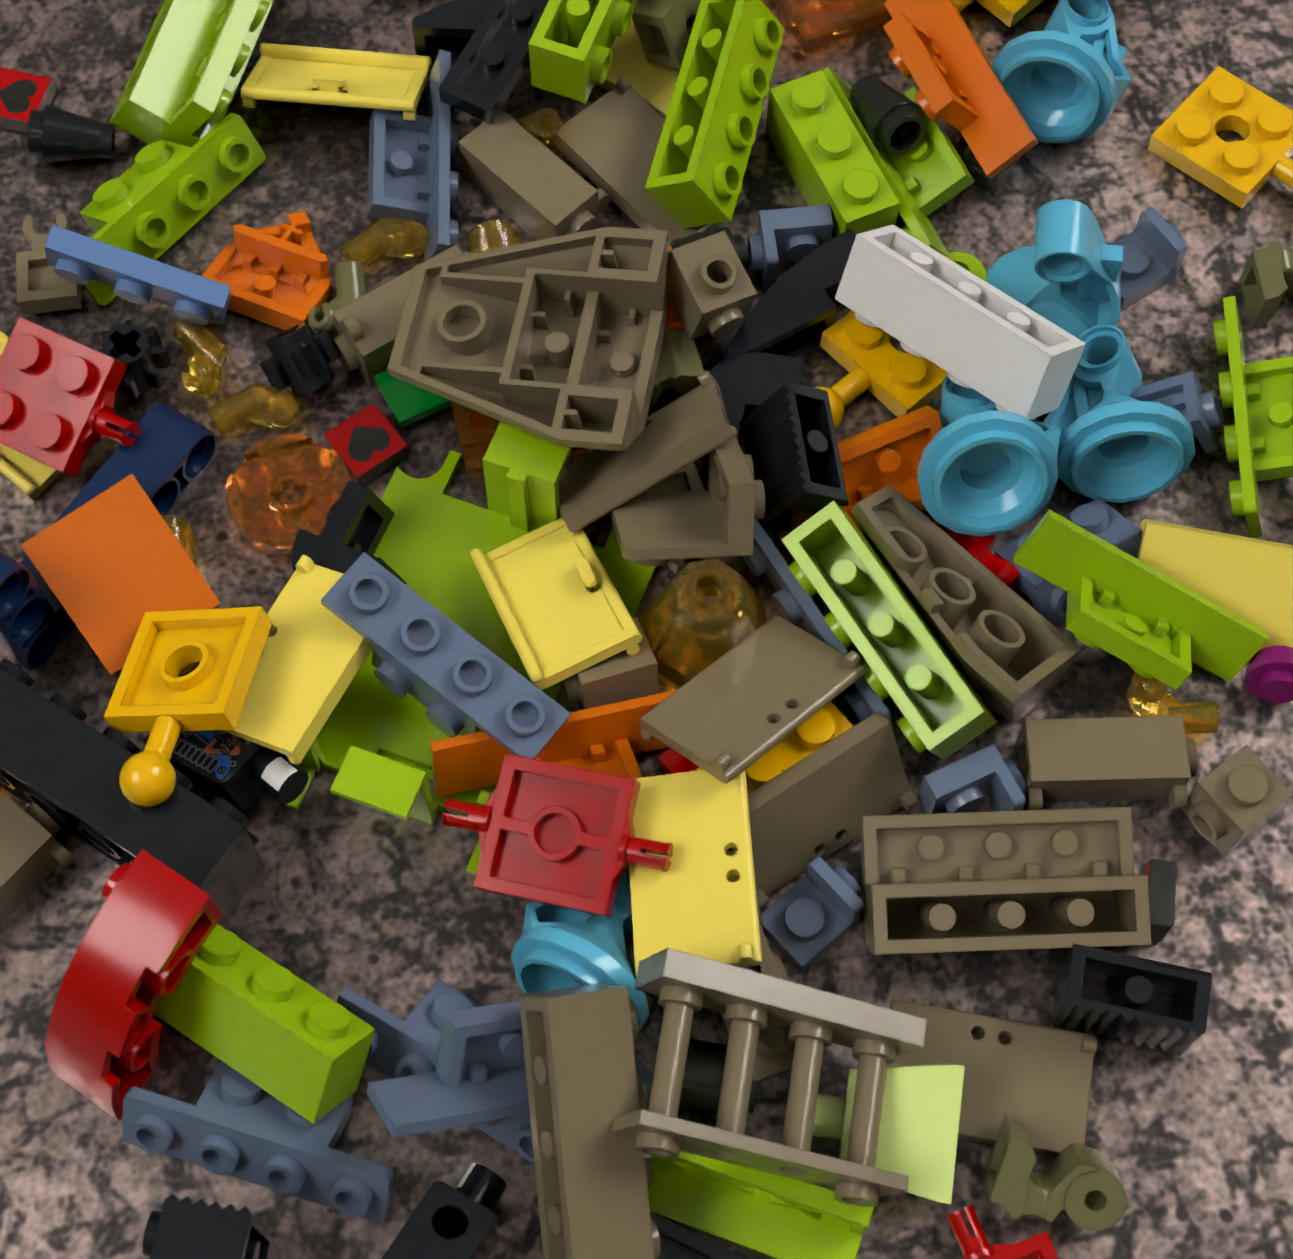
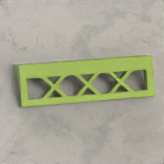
M683 1151L679 1152V1157L677 1158L651 1156L653 1180L648 1187L651 1212L690 1231L765 1259H855L862 1236L868 1228L874 1207L855 1206L839 1202L834 1199V1191L812 1183Z

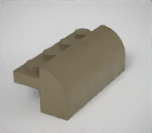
M1131 807L860 816L863 883H860L862 896L860 897L864 903L862 920L867 948L874 955L1072 948L1073 943L1088 947L1152 945L1148 875L1135 874Z

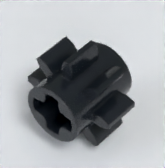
M126 320L123 325L116 326L110 331L103 330L100 332L103 339V351L99 352L128 365L118 388L129 393L132 399H137L139 394L148 392L153 387L160 389L163 386L160 380L159 368L172 366V361L167 348L161 346L162 342L156 327L152 326L143 331L138 326L133 325L131 320Z
M300 323L280 332L265 343L272 357L261 362L260 366L273 389L277 388L278 391L289 387L294 398H299L320 389L334 379L328 364L339 359L340 355L327 331L322 333L319 330L311 334L306 323Z

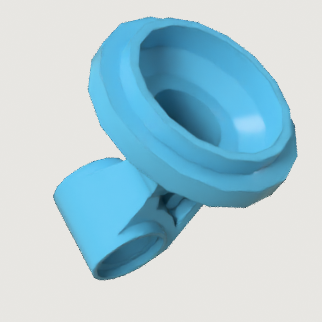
M1059 0L1043 31H1031L1008 41L995 56L992 63L994 71L1036 139L1047 144L1072 143L1092 135L1104 122L1108 121L1132 81L1128 70L1122 64L1127 48L1118 44L1114 15L1108 0Z
M1069 199L1047 202L1036 212L1035 246L1020 247L1001 256L986 272V282L1078 338L1084 331L1094 326L1103 324L1114 325L1120 321L1123 246L1107 245L1099 224L1087 205Z
M1103 324L1094 326L1084 331L1078 337V339L1086 343L1060 407L1051 411L1043 423L1061 429L1057 455L1059 478L1072 492L1091 499H1102L1104 502L1124 503L1141 500L1163 491L1187 471L1195 455L1192 427L1176 409L1159 402L1139 401L1130 397L1140 387L1142 373L1122 330L1114 325Z
M946 376L942 385L940 408L942 429L924 448L916 472L922 504L935 522L958 534L984 537L1010 532L1033 519L1052 497L1059 477L1057 455L1061 429L1036 421L1035 418L1029 420L1020 414L998 411L993 401L974 389L962 387L954 383Z
M629 864L619 879L611 918L533 901L527 904L522 934L514 945L511 959L518 985L524 994L597 983L628 986L629 998L634 1003L638 1014L639 1033L650 1012L645 993L635 990L637 977L624 937L633 934Z

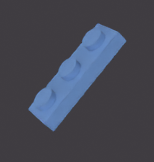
M52 224L44 248L47 263L55 266L54 272L60 277L83 285H89L91 279L115 287L113 292L117 296L136 304L148 305L150 299L174 307L172 312L177 317L194 324L207 325L209 320L223 324L230 303L231 286Z

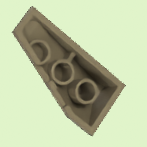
M888 485L857 502L851 513L897 582L975 691L981 696L984 703L1014 724L1043 702L1082 649L892 486Z

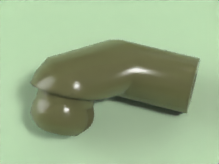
M344 261L334 266L336 297L329 303H323L321 309L314 305L308 314V324L314 333L321 330L322 333L327 331L331 340L338 337L332 312L366 294L364 266L360 262Z

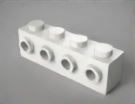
M893 224L856 235L834 298L854 311V316L860 322L871 327L880 328L899 340L900 346L906 352L917 357L927 358L947 371L948 378L962 387L974 389L993 401L998 411L1020 414L1029 420L1060 407L1086 345L1085 342Z

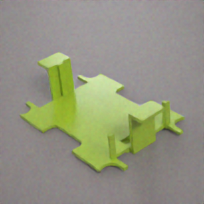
M500 421L483 457L488 509L445 495L460 464L462 453L450 450L442 468L436 474L427 478L410 477L404 474L397 466L381 498L395 514L373 556L381 558L407 582L406 585L531 682L472 561L470 552L475 548H479L483 554H486L560 518L558 479L573 447L559 446ZM613 525L604 548L593 544L592 546L632 618H635L657 566H644L635 561L624 559L621 555ZM371 649L303 760L298 764L308 774V782L305 789L294 801L284 804L285 807L298 810L315 772H319L321 766L338 772L330 788L331 794L406 821L408 817H412L433 825L438 811L450 812L443 808L448 798L486 806L487 800L497 785L437 797L435 786L431 790L428 782H434L430 742L451 737L440 731L430 722L425 715V711L428 708L409 693L405 697L395 695L376 678L374 671L377 668L372 665ZM558 682L542 691L557 702L561 693L560 684ZM450 812V813H452V814L459 815V816H464V817H468V816H469V815H464V814H459V813ZM479 840L466 868L467 873L475 876L481 855Z

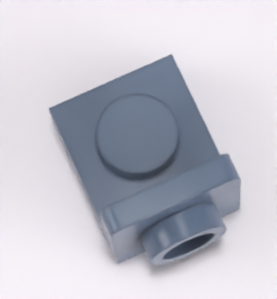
M830 204L759 211L757 234L748 235L747 246L750 270L761 271L763 290H768L777 281L779 261L789 260L797 263L817 247L831 240L833 220Z
M1153 207L1140 214L1133 232L1110 244L1123 246L1120 312L1174 281L1187 252V246L1178 228L1173 223L1165 221Z
M1194 371L1138 387L1131 394L1130 397L1139 401L1159 402L1178 410L1191 424L1193 436H1196L1205 453L1218 450L1216 428L1224 425L1221 404L1214 390L1205 392Z
M992 744L925 775L917 798L925 814L970 812L986 800L985 794L996 811H1020L1026 803L1024 796L1027 795V787L1015 763L1011 760L1004 762L995 744Z
M817 856L808 864L806 875L762 913L763 932L766 938L801 974L859 923L864 908V903L859 898L862 896V890L855 879L839 865H834L831 868L821 857Z

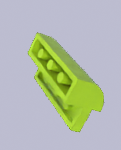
M164 0L110 119V123L115 124L116 127L147 144L164 139L193 147L225 118L274 0Z

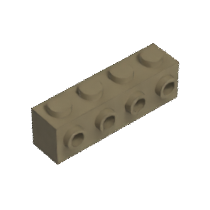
M597 983L520 994L519 1005L543 1258L658 1259L661 1248L658 1229L651 1219L648 1187L653 1180L651 1156L637 1152L634 1149L635 1139L611 1134L614 1118L645 1109L646 1105L644 1083L636 1071L633 1042L638 1035L639 1020L636 1007L629 998L628 986Z

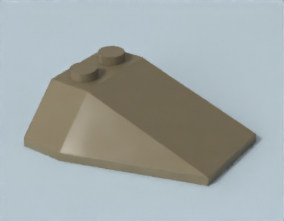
M607 226L415 264L387 370L392 377L559 446L624 452L645 429L667 325L669 233L667 230Z

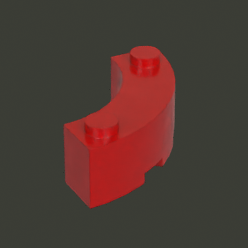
M143 849L131 864L127 862L120 865L105 883L102 890V898L106 901L91 923L68 967L52 1009L47 1038L44 1044L47 1060L53 1073L119 1121L123 1117V1098L130 1087L134 1086L144 1089L162 1065L158 1047L163 1025L152 1018L159 996L165 998L179 987L200 948L223 917L211 895Z

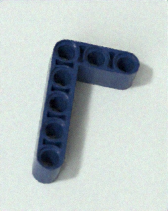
M159 403L153 406L138 422L140 426L139 436L131 432L127 435L136 439V443L129 448L120 444L55 522L130 474L134 475L162 518L165 519L211 462L218 443L217 435L166 403ZM0 551V652L27 670L34 671L46 664L77 626L28 556L19 563Z

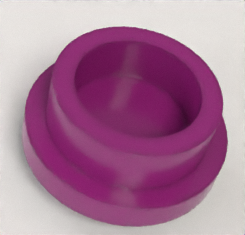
M1270 646L1259 650L1252 657L1251 664L1245 672L1247 689L1255 696L1271 703L1292 701L1293 648L1288 646Z

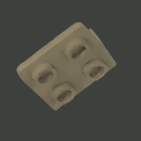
M736 437L709 452L708 491L639 494L610 512L621 555L626 560L635 561L644 566H660L668 563L671 559L699 558L706 562L722 563L733 559L735 556L753 555L754 519L764 518L765 491L762 480H754V466L751 454H743Z

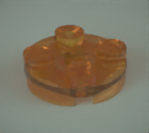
M302 434L274 435L252 445L243 454L245 461L237 468L235 475L231 471L226 483V501L231 517L240 534L248 539L259 553L267 556L276 554L292 555L294 541L299 529L320 536L326 525V518L330 508L339 500L348 481H351L345 462L331 447H329V451L324 446L314 444L312 437ZM289 483H294L297 491L306 490L305 495L294 504L285 505L284 502H276L273 499L283 494L282 486Z

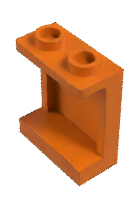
M133 474L122 479L20 545L110 675L123 668L145 612L213 609L220 604L212 589Z

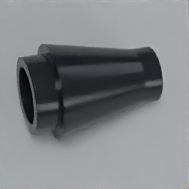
M46 105L45 110L31 109L28 123L29 156L42 157L43 163L94 158L113 159L115 124L101 123Z

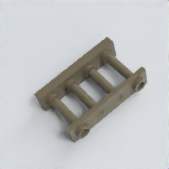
M666 948L639 962L635 990L659 996L658 1004L664 1007L648 1110L640 1109L614 1118L611 1134L635 1139L634 1149L637 1152L650 1156L677 1158L679 1157V1152L683 1151L835 1189V1200L855 1206H878L879 1197L908 1191L909 1176L875 1168L887 1064L894 1063L895 1056L924 1047L927 1019L671 948ZM702 1008L724 1013V1022L731 1025L716 1127L677 1118L693 1013L701 1011ZM767 1025L789 1031V1040L795 1043L782 1144L744 1135L759 1030L766 1029ZM832 1043L853 1048L852 1056L859 1060L846 1160L810 1152L824 1047L831 1046Z

